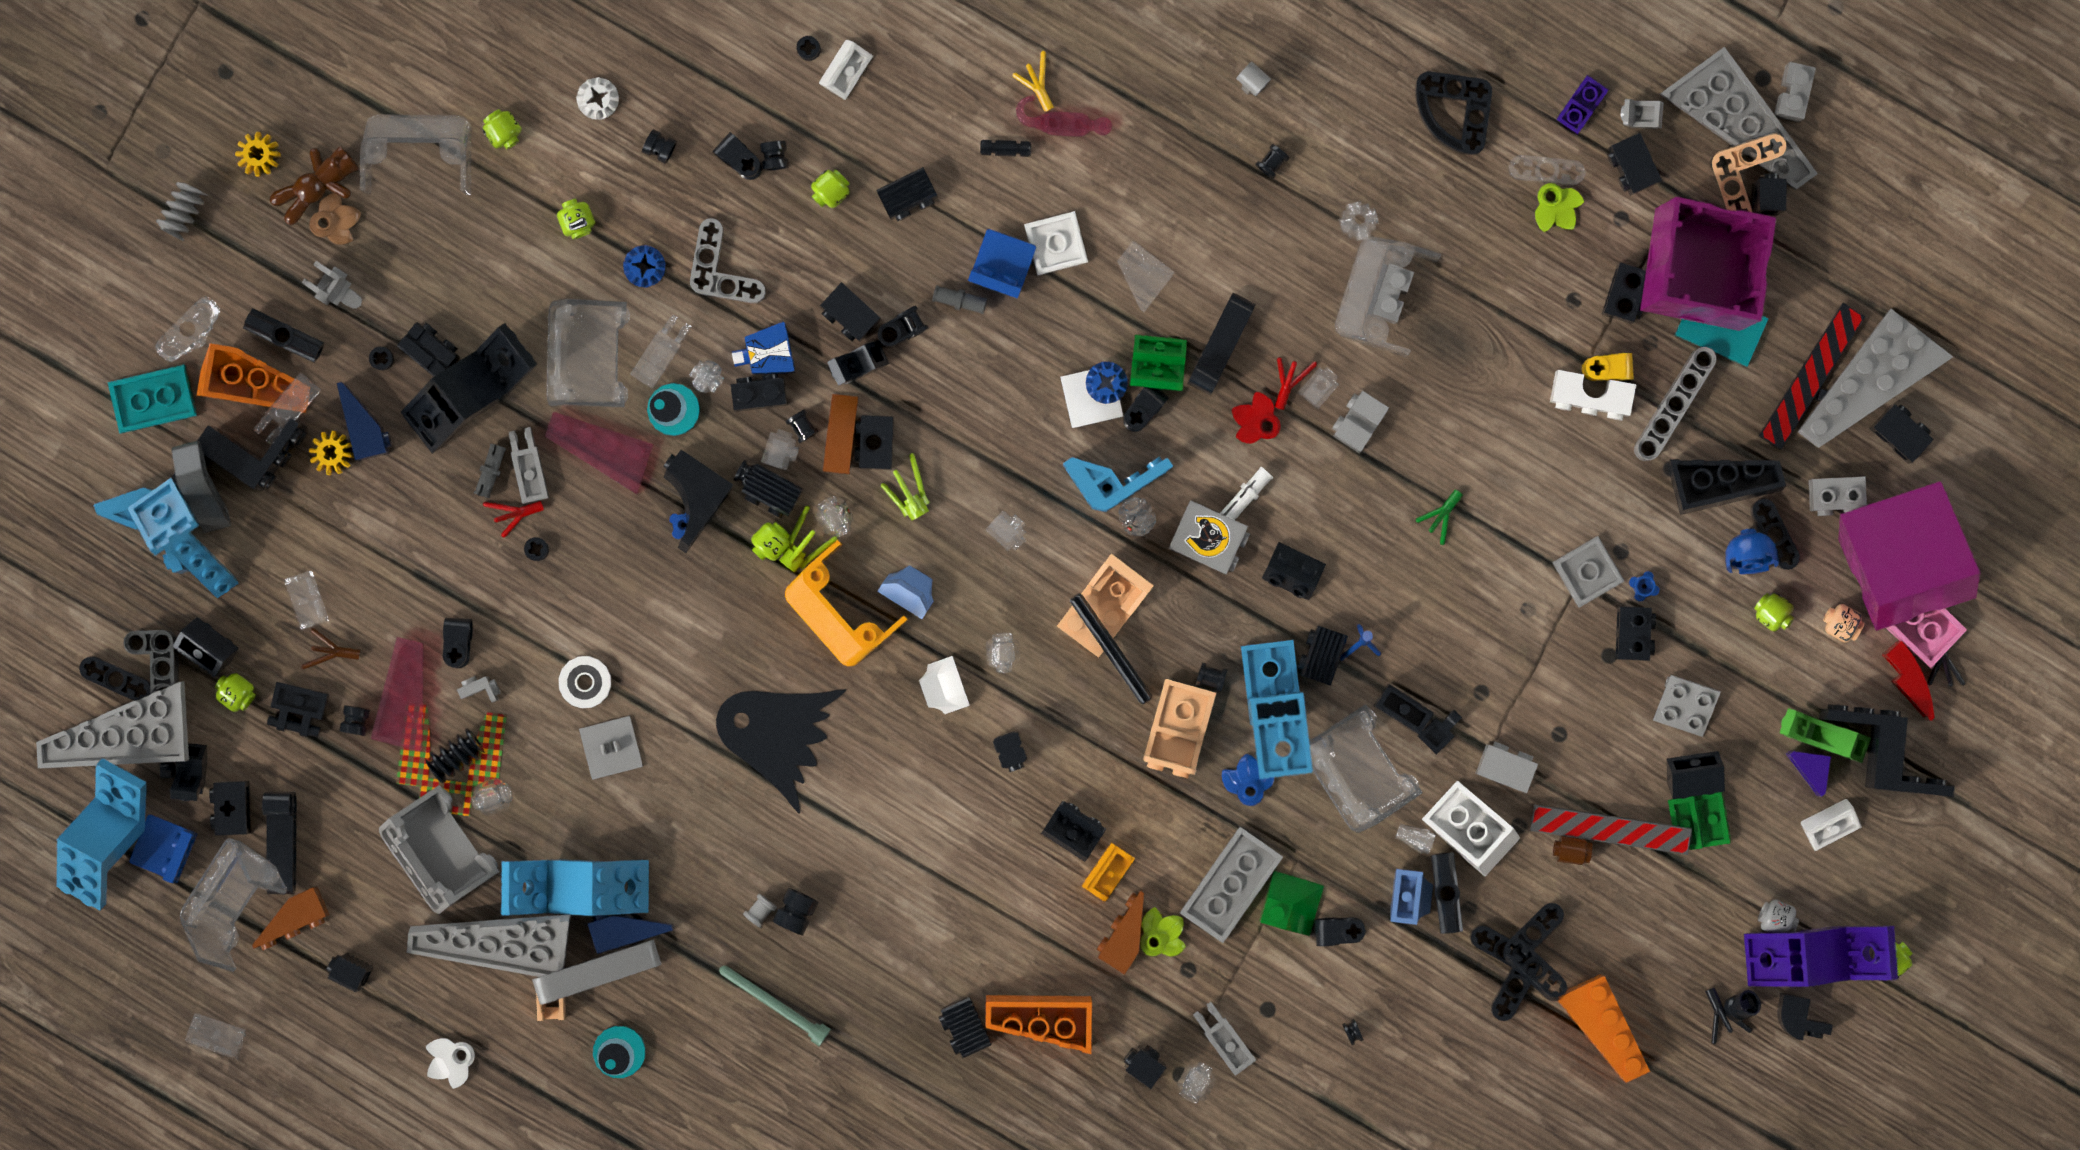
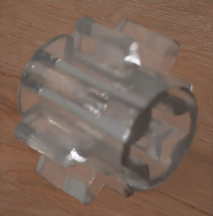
M700 360L690 373V376L694 378L693 386L698 391L704 393L709 391L714 393L724 380V377L720 376V366L710 360L704 363Z

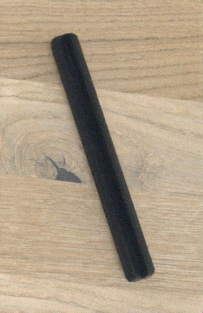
M1081 593L1073 596L1070 599V603L1141 704L1150 701L1152 694Z

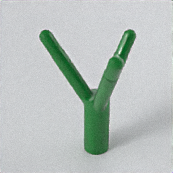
M1456 489L1442 507L1416 518V522L1419 523L1438 515L1429 528L1430 533L1434 532L1443 519L1440 545L1445 544L1450 512L1463 497L1462 493Z

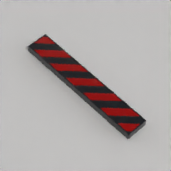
M1845 303L1840 305L1758 437L1777 449L1782 450L1865 318L1864 315Z

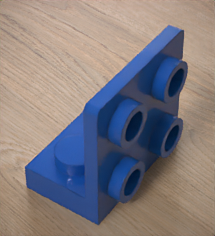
M987 229L968 281L1018 299L1035 253L1036 245L992 229Z
M150 814L145 821V831L138 838L129 862L163 876V880L167 882L177 883L198 833Z

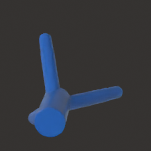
M1358 624L1359 641L1341 655L1340 660L1343 661L1359 647L1366 645L1377 656H1380L1381 652L1371 642L1373 638L1372 632H1364L1362 626Z

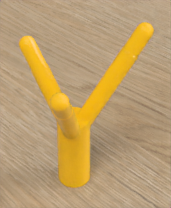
M1042 51L1039 80L1029 63L1026 67L1034 84L1017 73H1013V77L1036 93L1046 112L1054 108L1045 90L1046 52Z

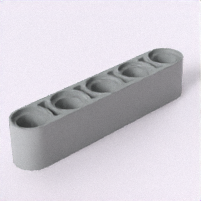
M1701 347L1693 351L1634 446V453L1638 459L1650 461L1661 453L1716 363V354L1711 348ZM1700 352L1707 354L1709 357V363L1706 367L1700 366L1697 363L1696 357ZM1685 375H1691L1695 379V386L1692 389H1688L1683 385ZM1672 397H1676L1681 401L1679 411L1670 409L1669 400ZM1658 419L1664 420L1668 425V429L1664 434L1658 433L1655 429V423ZM1644 442H1650L1653 445L1654 451L1651 456H1646L1642 453L1641 446Z
M653 939L534 978L532 981L539 1003L542 1005L662 964Z

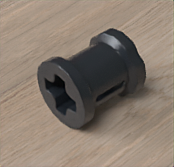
M1272 144L1269 147L1270 151L1262 161H1257L1255 165L1268 177L1274 179L1276 171L1290 157L1279 147Z
M805 409L785 421L795 431L799 444L819 432L807 418V411Z
M1202 662L1196 685H1208L1221 692L1227 669L1221 671L1208 667L1206 663Z

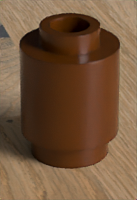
M1560 836L1559 841H1554L1553 856H1557V862L1577 865L1590 863L1593 844L1586 842V839Z

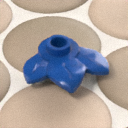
M1245 754L1239 760L1236 770H1222V781L1227 791L1237 794L1241 803L1247 806L1259 804L1263 799L1264 791L1272 787L1274 783V777L1259 779L1257 760L1249 754ZM1252 788L1256 792L1253 796H1248L1245 793L1246 790Z

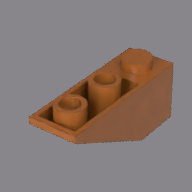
M313 887L289 898L253 943V949L261 946L262 950H266L277 945L275 940L285 935L288 940L301 934L300 928L309 925L312 929L324 924V917L330 914L318 887Z
M1142 890L1138 894L1133 892L1125 903L1128 909L1124 916L1118 914L1111 925V928L1114 929L1109 939L1104 936L1096 949L1100 952L1098 955L1099 959L1124 975L1139 953L1144 892Z

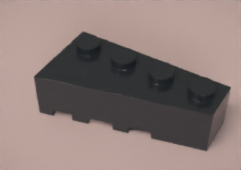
M1670 460L1667 464L1680 515L1780 492L1786 487L1780 460Z

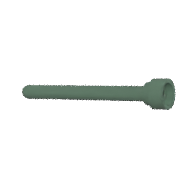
M722 966L719 969L722 976L809 1033L808 1036L812 1038L811 1042L820 1047L831 1030L823 1023L821 1025L818 1023L813 1024L728 966Z

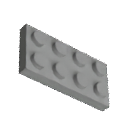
M1239 826L1179 913L1224 943L1283 856Z

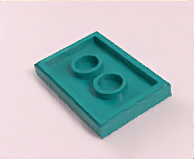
M1762 316V321L1741 331L1681 319L1674 335L1697 346L1711 348L1715 354L1748 367L1769 318Z
M185 364L108 382L119 434L198 416Z

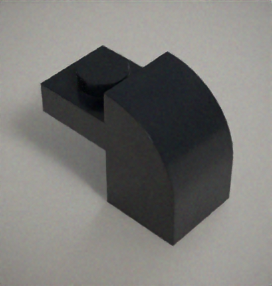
M879 340L865 344L850 353L835 357L827 362L831 375L836 380L838 386L856 381L889 364Z
M188 743L189 761L175 762L176 775L170 789V799L197 801L199 794H203L207 772V745Z
M1780 993L1777 1017L1780 1026L1788 1035L1801 1041L1804 1039L1805 1031H1808L1807 1036L1823 1039V1034L1831 1035L1832 1024L1807 1019L1810 1005L1809 998Z

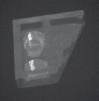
M1132 241L1117 261L1143 313L1175 274V272L1135 241Z

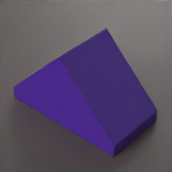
M1795 751L1787 752V757L1814 793L1820 797L1826 794L1831 757Z

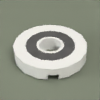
M582 656L570 660L562 668L559 676V690L563 698L578 708H592L600 704L608 696L611 689V675L607 667L599 659L590 656ZM584 674L589 675L592 679V686L587 690L581 689L578 685L579 677Z

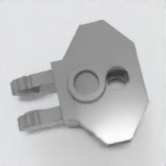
M315 261L313 265L325 273L318 285L305 278L302 283L316 292L314 296L316 299L327 306L330 302L335 305L342 302L352 309H357L361 306V296L349 288L351 283L345 279L347 277L346 273L335 266L330 270L323 264Z

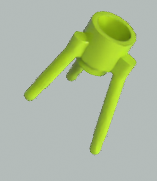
M910 453L909 456L920 498L918 494L912 496L898 470H894L893 474L907 498L904 500L905 505L885 483H882L881 487L900 508L904 517L908 515L912 521L929 512L927 504L930 502L925 494L915 455Z
M805 506L789 537L790 546L779 559L793 572H796L799 567L804 569L809 562L837 541L836 536L832 537L804 559L806 553L803 549L815 535V530H811L798 547L793 545L810 509L809 506Z

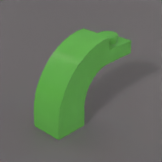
M1788 708L1786 715L1782 719L1780 733L1786 737L1863 763L1871 739L1860 733L1832 725Z

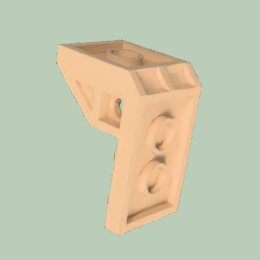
M1111 554L1081 594L1085 597L1109 634L1114 638L1154 585ZM1071 606L1057 627L1099 658L1103 653V649L1074 607Z

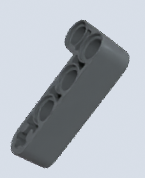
M195 441L173 447L172 456L177 483L204 533L230 527L231 520L228 509L206 470L204 453L200 442Z
M132 631L125 636L123 641L124 648L130 654H150L151 694L179 682L178 649L173 647L177 636L171 631ZM137 635L142 637L144 642L139 650L134 649L132 646V640ZM162 635L168 636L170 640L168 648L164 650L158 644V640ZM163 661L168 662L170 665V672L166 676L159 672V665Z

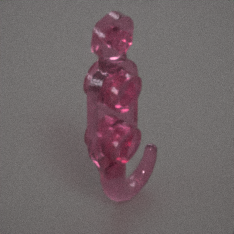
M1027 96L1021 99L1016 107V116L1019 122L1024 126L1036 128L1052 136L1083 137L1090 131L1105 136L1112 129V123L1108 118L1100 117L1092 121L1082 113L1053 111L1037 117H1028L1024 113V106L1028 102L1034 101V96Z

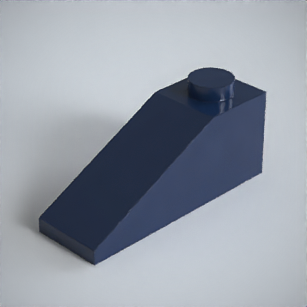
M337 383L355 460L361 461L390 454L388 447H392L389 432H384V428L346 383Z
M616 914L611 916H592L594 921L588 923L597 954L675 929L672 923Z

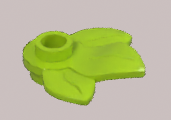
M1554 183L1543 185L1538 191L1537 199L1539 206L1535 211V219L1539 228L1546 232L1555 224L1563 229H1574L1576 224L1574 208L1584 203L1580 193L1572 188L1561 189L1560 186ZM1547 192L1554 193V201L1550 202L1546 199Z
M1156 907L1150 909L1141 922L1144 933L1140 938L1142 952L1151 957L1160 954L1172 957L1180 954L1186 948L1184 942L1178 938L1183 930V918L1174 915L1162 918ZM1151 938L1157 940V947L1150 946L1149 940Z

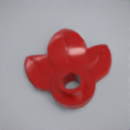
M1255 392L1252 406L1239 405L1232 408L1233 418L1241 426L1236 434V438L1239 441L1252 444L1261 438L1272 439L1279 434L1281 424L1277 416L1274 415V404L1263 393ZM1268 421L1272 424L1271 431L1263 429L1262 425L1264 422Z

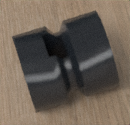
M788 888L783 898L785 906L778 909L773 922L803 936L809 924L807 916L813 915L819 902L799 891Z

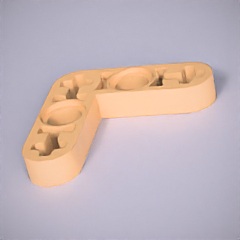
M1777 133L1768 134L1721 150L1714 155L1712 167L1727 210L1736 211L1735 202L1730 205L1728 200H1735L1743 195L1745 200L1739 201L1742 209L1747 208L1748 212L1753 213L1740 170L1782 156L1787 147L1786 140L1782 135ZM1775 138L1776 142L1781 141L1782 145L1779 146L1778 152L1774 153L1773 149L1766 150L1764 153L1767 156L1761 158V149L1757 143L1763 142V147L1770 145L1771 139ZM1746 147H1753L1757 152V157L1753 161H1745L1741 155L1742 150ZM1720 156H1724L1725 159H1731L1732 162L1728 164L1729 172L1731 173L1735 170L1737 175H1729L1721 180L1720 175H1725L1722 166L1718 167L1716 165L1720 161ZM1730 180L1737 181L1740 185V190L1735 195H1730L1725 191V184Z

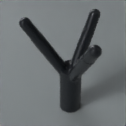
M1947 651L1935 663L1927 681L1929 686L1932 685L1942 663L1950 687L1954 685L1951 671L1962 686L1965 685L1964 679L1950 660Z
M1714 987L1705 991L1714 1010L1712 1044L1717 1043L1719 1016L1729 1033L1733 1032L1725 1014L1724 1006ZM1743 1021L1734 1022L1748 1033L1752 1032V1029Z

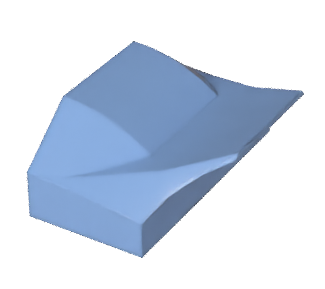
M910 565L896 573L889 574L877 591L923 619L934 602L932 598L933 580Z
M1396 869L1391 901V922L1417 925L1421 917L1430 913L1433 884L1424 878L1423 872Z

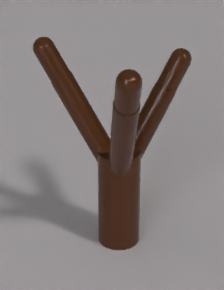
M312 628L310 630L311 633L329 646H312V651L330 654L305 663L301 668L307 669L335 657L359 660L360 649L339 647Z

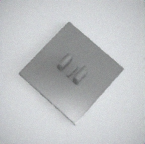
M630 716L579 729L592 780L643 767Z

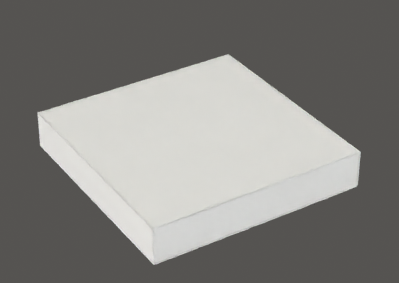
M1075 211L1024 224L1028 242L1036 245L1033 261L1037 276L1088 263Z
M1090 370L1060 377L1072 428L1123 417L1120 399L1114 403L1103 404L1095 401L1088 394L1086 377ZM1100 373L1102 383L1097 390L1107 387L1114 392L1111 384L1114 376L1106 378Z

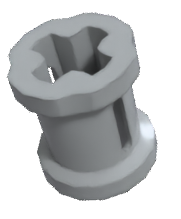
M759 893L757 901L743 915L753 924L762 928V922L772 910L775 911L777 909V906Z

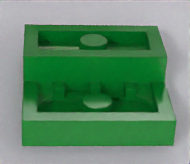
M1135 335L1130 386L1182 391L1187 340Z
M1723 792L1668 800L1672 825L1692 828L1689 850L1732 843Z

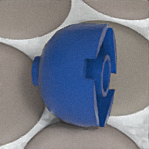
M1756 529L1742 530L1740 535L1734 537L1729 542L1725 551L1726 570L1730 573H1733V568L1739 569V574H1756L1769 571V565L1773 563L1775 567L1779 564L1775 543L1769 536L1757 533Z

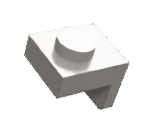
M1625 99V104L1621 108L1623 124L1630 128L1662 129L1664 102Z
M476 676L462 681L463 687L457 689L461 699L486 689L492 703L499 700L497 695L501 693L495 679L490 680L489 676L479 680L476 679Z

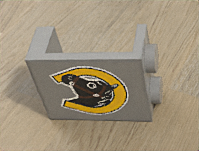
M1190 500L1168 549L1226 575L1228 570L1234 571L1239 557L1235 556L1239 546L1245 547L1250 533L1246 532L1248 526Z

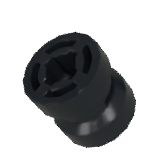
M653 129L645 141L642 153L648 156L656 155L658 161L666 164L676 147L677 141L670 137L664 139L659 131Z
M771 141L760 144L761 153L764 154V160L762 161L763 171L789 168L788 159L785 158L784 154L787 150L786 141Z
M344 705L343 714L345 718L340 724L339 731L365 736L367 730L365 721L369 718L370 710Z
M1750 990L1731 996L1724 1003L1725 1014L1734 1022H1741L1748 1017L1755 1016L1761 1009L1760 998Z

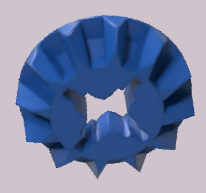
M648 245L636 246L627 253L623 262L625 276L632 284L638 287H651L657 284L665 273L666 266L662 254L657 249ZM645 255H647V263L654 266L655 269H646L644 277H642L641 269L633 266V264L642 263Z
M1098 363L1087 374V392L1099 403H1114L1121 399L1127 390V376L1124 370L1116 363ZM1100 373L1106 378L1116 375L1111 383L1114 392L1107 387L1097 390L1102 383Z

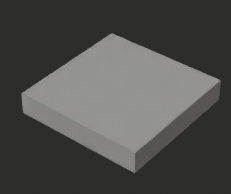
M1599 536L1552 562L1578 608L1624 582L1623 577Z

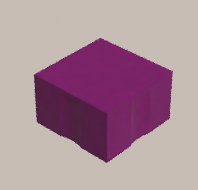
M1674 197L1655 208L1640 311L1737 331L1762 321L1767 286L1766 268L1772 251L1776 218L1742 210H1725L1712 204L1680 197Z
M1941 481L1840 514L1838 541L1850 570L1860 585L1862 599L1876 631L1911 620L1928 611L1942 610L1977 598L1980 571Z

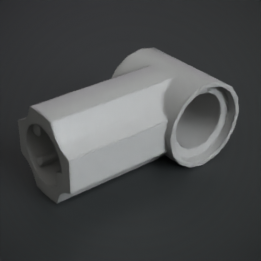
M1252 61L1236 78L1242 84L1241 89L1247 95L1253 94L1255 97L1271 81V78Z

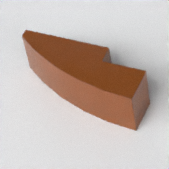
M832 394L823 472L850 475L859 399L857 396Z

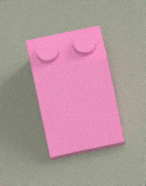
M1946 608L1928 611L1911 620L1886 628L1899 641H1903L1906 647L1929 668H1932L1967 630Z

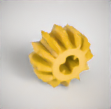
M256 132L254 140L249 134L245 135L248 143L245 144L239 141L238 145L243 148V151L235 152V156L243 158L237 163L238 166H246L245 173L248 175L254 170L256 177H261L262 169L267 175L271 174L268 166L271 164L277 168L279 165L273 161V158L281 157L280 152L273 151L279 144L277 142L270 143L272 137L268 134L262 139V134ZM256 149L264 151V154H260L263 156L260 160L253 158V155H256L254 153Z
M332 431L329 439L327 433L322 432V442L319 439H313V443L318 448H309L310 453L317 454L316 457L310 459V462H320L316 468L319 472L323 471L326 467L327 475H332L333 468H335L337 474H342L341 464L347 468L351 466L345 460L346 457L354 458L353 453L346 451L351 449L352 445L351 443L344 444L347 436L344 434L337 439V431ZM335 446L336 449L334 452L335 454H337L336 458L330 457L329 460L327 458L329 456L327 449H334Z

